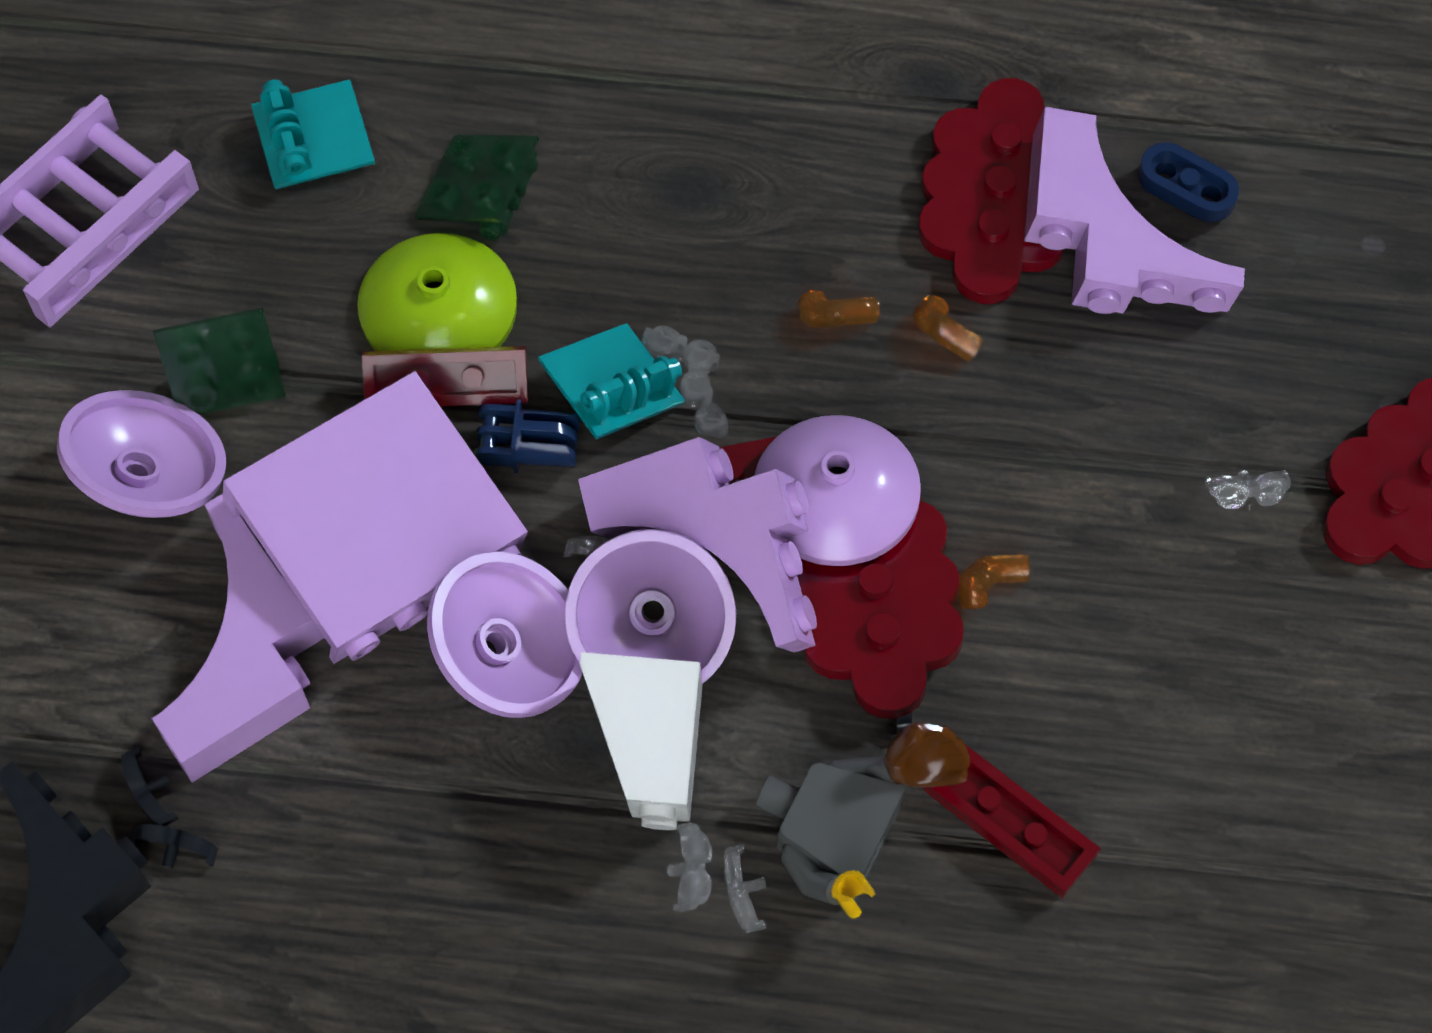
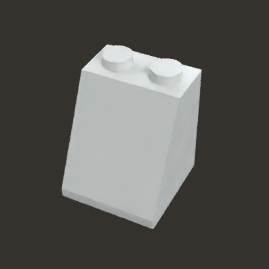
M581 652V669L631 816L642 818L641 826L658 830H675L677 821L690 822L702 696L700 662Z

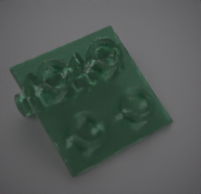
M454 134L415 214V218L419 220L475 221L481 226L480 234L492 241L498 240L501 235H506L509 230V223L513 217L512 211L520 207V198L525 196L528 182L539 165L536 160L538 154L534 150L539 141L538 136Z
M263 307L153 330L174 402L187 406L197 414L286 396L280 374L277 351L272 344Z

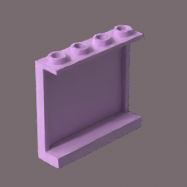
M416 371L223 481V502L234 518L242 515L331 646L329 658L333 664L346 656H349L352 661L357 660L376 648L380 643L378 637L395 626L400 631H404L421 621L428 614L426 607L429 606L438 583L453 567L463 560L485 552H508L522 555L519 550H521L528 533Z

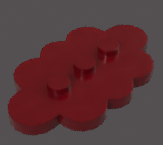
M1002 78L991 82L982 90L977 109L957 108L946 112L938 119L932 137V148L935 157L926 164L922 173V193L928 203L923 207L919 217V239L924 248L934 256L954 261L952 268L953 282L958 291L967 299L980 304H996L1008 299L1016 291L1022 271L1042 272L1052 268L1062 259L1065 249L1052 250L1038 243L1024 241L1032 139L1044 110V99L1037 88L1029 82L1017 78Z
M1432 377L1417 383L1407 397L1405 405H1386L1376 410L1365 427L1363 437H1352L1340 443L1328 461L1326 470L1328 486L1338 499L1329 508L1322 530L1325 543L1332 553L1345 562L1356 565L1373 564L1392 552L1410 566L1421 569L1432 568Z
M844 468V469H842L841 471H839L837 474H843V473H845L847 470ZM921 500L916 518L907 534L897 545L883 555L864 563L847 566L821 565L801 559L803 571L802 574L797 575L802 596H807L811 601L817 619V627L812 629L816 646L803 650L807 664L817 674L828 679H851L852 690L857 703L866 712L879 718H900L918 708L926 693L927 671L946 667L957 658L963 645L964 624L959 612L952 606L958 596L960 574L956 565L943 554L946 549L947 525L943 515L934 506Z

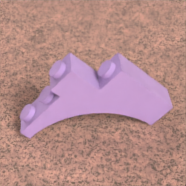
M1050 107L1044 108L1032 139L1024 241L1038 243L1052 250L1065 248L1076 250L1072 305L1088 307L1091 311L1100 314L1124 313L1134 296L1153 304L1169 302L1193 306L1195 309L1207 313L1228 312L1244 288L1245 268L1203 257L1181 246L1152 226L1131 205L1111 176L1103 158L1097 135L1096 115Z
M701 437L578 479L592 533L612 539L624 533L651 529L670 531L693 540L718 556L746 584L761 607L769 624L776 647L798 652L816 646L812 634V629L817 627L816 614L809 598L802 596L797 577L803 571L802 561L795 544L792 541L788 542L789 537L808 531L804 514L809 512V502L806 492L798 480L795 481L793 477L773 469L729 484L728 482L733 480V469L727 453L722 448L720 449L719 446Z
M223 493L204 504L212 525L223 543L227 561L228 592L223 622L217 640L194 680L176 700L152 718L163 740L192 783L310 709L303 691L305 687L310 685V682L294 657L325 638L268 553L262 549L255 539V534L242 515L234 518L223 502Z

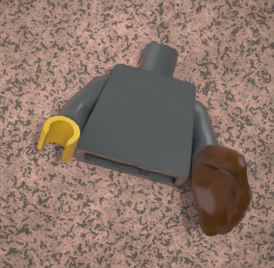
M915 722L906 726L892 739L885 756L832 760L828 764L813 763L800 788L770 775L760 792L756 807L784 820L778 832L777 849L781 852V861L801 893L804 896L822 902L840 905L850 918L856 919L862 913L856 903L859 894H868L871 897H874L876 894L867 878L902 808L905 787L898 784L913 787L961 784L967 780L970 755L967 753V748L962 739L957 737L956 733L945 725L937 726Z

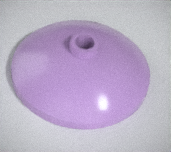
M118 390L100 393L84 399L75 405L64 417L57 438V454L60 464L74 485L99 504L131 516L162 518L193 511L203 506L216 494L226 469V454L223 444L211 425L187 406L173 399L149 392Z
M844 415L820 416L791 426L768 445L755 471V475L777 469L802 484L809 502V512L804 514L808 531L789 537L788 542L792 541L795 544L801 559L816 564L828 566L855 565L883 555L897 545L907 534L919 509L921 494L920 477L913 457L898 438L883 427L857 417ZM832 467H842L847 471L843 474H833L829 469Z
M646 529L614 537L595 549L586 558L576 572L568 590L565 604V626L570 646L579 663L581 652L700 662L703 684L716 672L728 654L735 634L737 610L733 589L725 571L706 549L680 534L664 530ZM652 600L659 602L664 608V615L658 620L647 618L643 612V606L646 602Z
M480 553L463 560L453 567L441 579L434 590L427 616V632L431 651L439 669L450 685L473 705L503 717L525 718L535 716L552 709L562 702L577 686L583 673L581 665L572 651L566 632L565 604L568 594L567 588L542 565L514 553ZM486 640L494 645L496 654L489 649Z

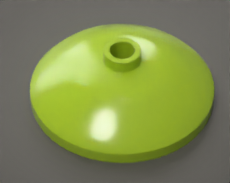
M449 233L416 236L388 249L367 271L358 295V315L361 328L374 351L501 347L513 328L517 313V295L514 280L503 260L484 244L465 236ZM432 282L442 283L437 288L426 287L427 284Z

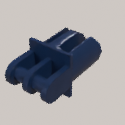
M519 399L516 400V406L485 404L479 408L478 416L483 420V426L477 428L476 438L481 442L480 447L474 449L473 454L480 464L514 467V473H519L520 464L575 467L577 456L575 450L577 449L579 438L577 431L579 430L581 420L577 413L523 410L521 400ZM499 423L514 425L513 427L499 426ZM497 444L511 445V448H500L496 446Z

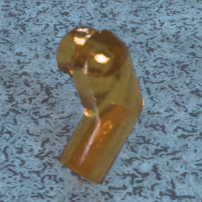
M811 290L802 294L798 300V307L801 311L799 317L804 324L811 328L872 324L878 321L880 314L879 304L875 297L827 300L823 292Z
M935 295L925 297L921 306L915 308V325L940 345L965 361L970 362L980 349L983 339L947 316L949 307L945 300Z
M1028 554L982 556L976 559L960 574L959 604L967 609L984 608L989 602L987 589L992 588L996 583L1029 582L1030 565Z

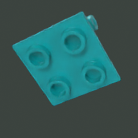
M350 79L291 94L290 89L283 85L280 80H270L262 87L263 91L260 93L261 102L251 104L274 189L376 164Z
M627 323L538 357L539 363L595 439L685 403V399L675 387L676 380L682 376V368L678 360L674 357L668 359L666 356L654 359Z

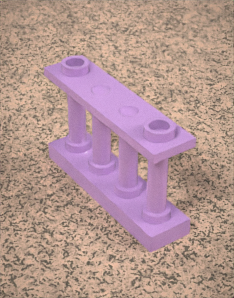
M101 94L87 107L79 109L66 126L0 184V261L29 283L23 288L24 294L34 315L49 328L199 190L190 161L176 150L169 154L162 162L154 163L115 133L119 128L110 103ZM98 147L142 179L125 196L118 198L78 167ZM61 181L105 213L87 231L80 232L40 201ZM23 215L67 248L48 266H40L2 236Z

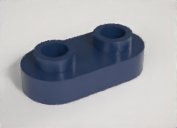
M1173 143L1155 144L1149 147L1142 156L1138 178L1143 188L1152 195L1206 222L1224 220L1233 212L1239 196V185L1234 176L1228 171ZM1158 173H1166L1171 178L1166 179L1158 175ZM1203 197H1211L1216 202L1207 201Z

